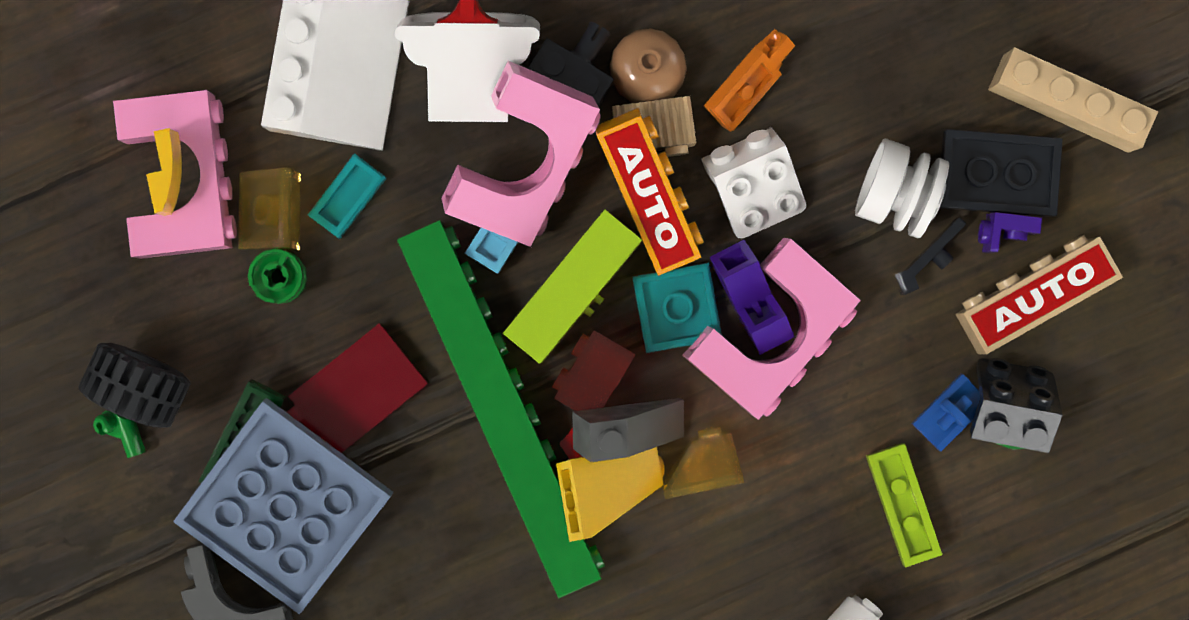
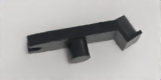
M961 217L955 218L904 271L895 274L902 291L900 292L901 296L919 289L915 276L931 260L941 270L953 260L954 257L944 246L967 224Z

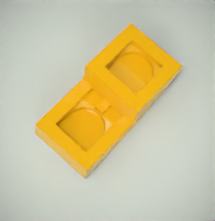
M170 128L153 131L162 171L146 174L154 213L162 216L172 215L177 202L182 176L179 133Z

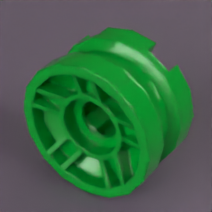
M279 249L266 250L257 255L250 264L248 272L249 286H251L256 296L265 302L275 304L289 303L298 298L306 287V267L301 259L291 252ZM281 269L283 277H286L285 282L275 284L271 279L273 271Z

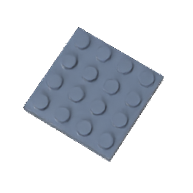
M266 398L173 522L300 614L389 500L393 491Z

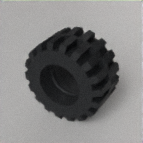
M99 343L79 383L78 389L87 399L115 414L144 425L168 428L172 426L191 382L180 371L141 352L114 343Z

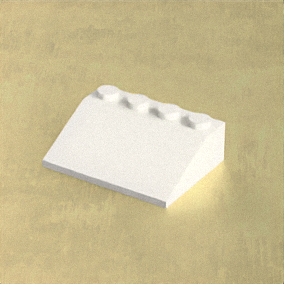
M283 0L261 126L271 132L383 151L402 42L395 38L394 33L399 22L407 17L410 0Z

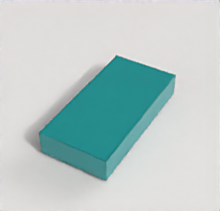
M354 153L309 212L308 216L341 239L386 180V177Z

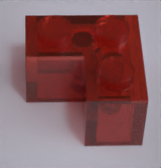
M595 330L590 337L583 333L571 353L577 357L572 369L568 370L563 367L552 386L558 390L554 399L575 411L603 408L636 354Z

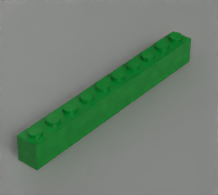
M439 220L397 239L558 599L601 580L602 577L599 569L605 567V563L597 546L594 545L589 548L586 539L569 542L559 478L551 463L557 460V457L549 439L541 441L535 428V426L541 424L533 404L525 405L519 391L525 389V386L517 368L509 370L503 355L509 353L501 333L493 334L487 320L493 318V315L484 296L477 299L471 285L476 283L477 279L468 261L461 264L455 250L461 247V244L452 225L445 228L443 222Z

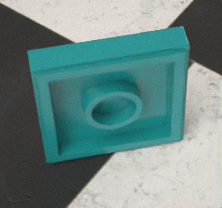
M709 263L673 269L659 276L657 273L632 277L646 353L692 345L707 326L715 329L722 335Z

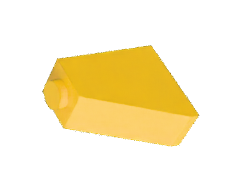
M657 447L625 458L590 462L583 457L556 464L569 542L592 538L664 485L662 478L664 476V463L658 455Z

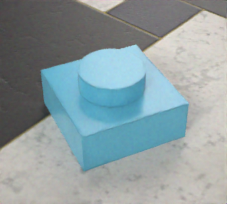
M480 228L465 254L499 274L519 242Z

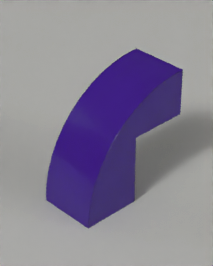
M745 240L710 256V260L734 310L760 355L795 337L787 316L771 294L759 261Z

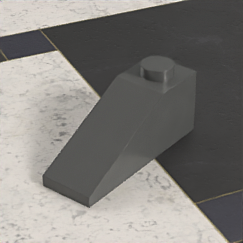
M674 398L572 411L573 450L588 461L597 462L630 457L684 437V399Z

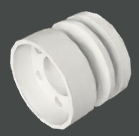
M885 138L879 145L867 171L857 200L855 216L881 224L890 210L895 211L894 230L902 231L910 219L908 235L920 238L926 231L930 221L936 216L946 190L949 162L938 158L929 170L930 154L924 152L919 156L913 167L908 166L910 147Z

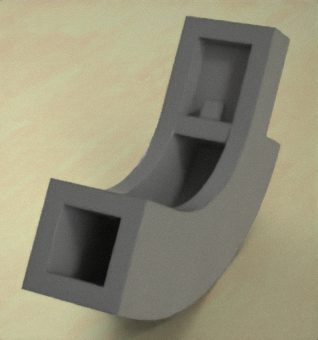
M203 543L186 549L188 556L184 558V566L190 580L194 579L195 585L181 591V595L188 612L194 620H293L291 608L285 603L262 608H252L237 603L222 587L213 551Z

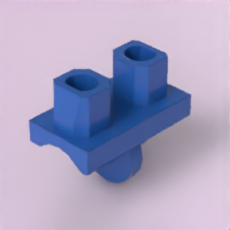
M960 374L911 424L938 451H942L974 419L980 400V392L964 374Z

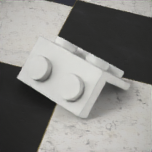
M772 127L767 130L754 131L746 139L731 146L718 147L711 155L701 159L707 174L718 189L733 232L738 238L748 237L793 217L806 209V202L787 147Z

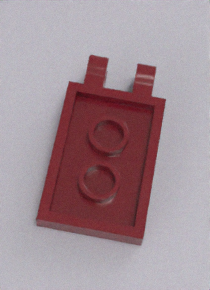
M379 323L291 393L288 397L295 406L286 413L298 422H301L340 453H343L429 383L382 324Z

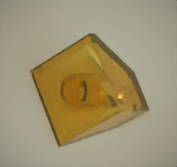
M721 426L699 430V438L690 439L663 480L664 485L661 489L665 499L744 483L732 434L730 432L722 433Z

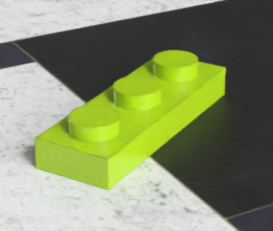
M900 443L866 455L903 566L909 567L941 556L942 552L906 445Z

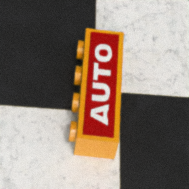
M636 108L599 124L595 130L657 275L659 276L702 258L698 245L704 243L696 222L688 224L683 211L688 209L689 206L681 187L673 189L668 175L673 174L674 171L666 152L657 153L652 140L659 138V135L650 115L642 118L639 108Z

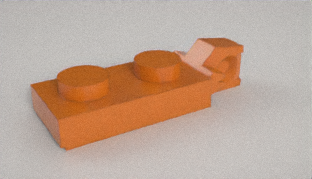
M774 29L761 42L755 45L706 102L704 107L723 128L730 132L734 131L782 75L779 71L782 61L795 47L794 43L787 35Z

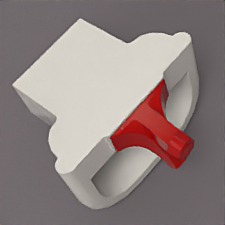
M459 0L452 12L421 13L403 18L399 22L394 35L398 41L403 42L407 57L413 63L427 68L428 121L508 122L509 114L496 109L491 95L507 62L511 61L520 65L527 59L531 50V44L536 42L540 36L539 22L531 16L522 14L484 12L478 0Z

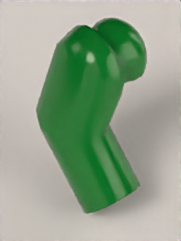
M104 411L95 417L93 423L95 431L100 435L108 434L121 439L127 458L146 452L135 421L111 411Z

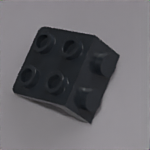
M999 358L990 360L979 359L976 371L980 400L970 428L971 438L1049 453L1063 415L1054 374L1040 366L1026 367L1010 364Z

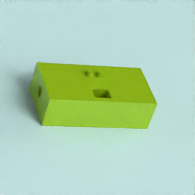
M604 210L503 334L539 364L543 363L583 313L589 317L594 313V310L589 307L591 303L595 301L600 305L603 302L604 298L599 295L600 292L637 249L642 239L608 211Z

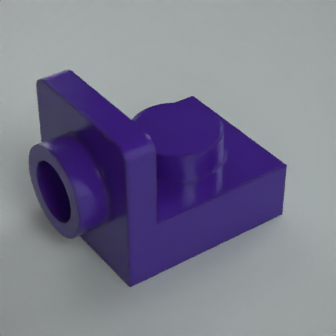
M997 212L987 214L986 220L981 221L978 231V242L983 244L982 252H998L1001 231L1004 232L1003 239L1027 241L1028 235L1040 234L1042 218Z

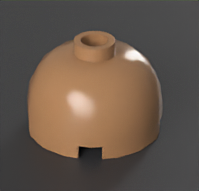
M651 28L636 30L622 38L613 50L609 66L610 75L614 79L613 86L622 98L627 99L631 103L674 98L683 85L687 71L685 54L678 42L667 33Z

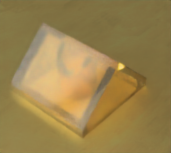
M292 168L240 172L238 249L299 251L301 174Z

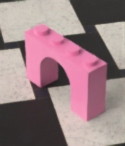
M508 61L491 95L496 109L534 124L548 135L549 146L546 158L532 175L513 182L497 181L457 165L441 199L445 214L531 247L536 235L541 236L546 229L548 223L547 214L553 202L557 203L564 193L566 185L564 180L570 168L575 169L579 164L583 153L581 146L587 135L593 134L600 121V109L592 96Z
M207 90L113 101L117 140L126 144L155 141L153 131L170 128L178 132L180 141L191 148L200 167V182L195 195L185 206L173 211L172 215L162 216L155 214L126 218L131 257L143 259L233 248L232 239L237 237V228L234 216H229L227 200H232V185L230 178L224 177L223 162L228 161V149L225 139L220 138L218 123H223L224 121L221 101L216 100L215 95Z
M783 238L760 266L762 271L787 292L796 304L799 313V329L792 345L775 358L754 360L747 358L715 329L707 326L697 340L683 354L689 362L758 420L762 415L769 416L781 402L779 395L788 385L793 387L803 378L807 371L804 366L813 356L817 358L827 350L832 342L829 337L839 326L843 328L851 322L857 313L855 307L861 301L799 245L788 238Z

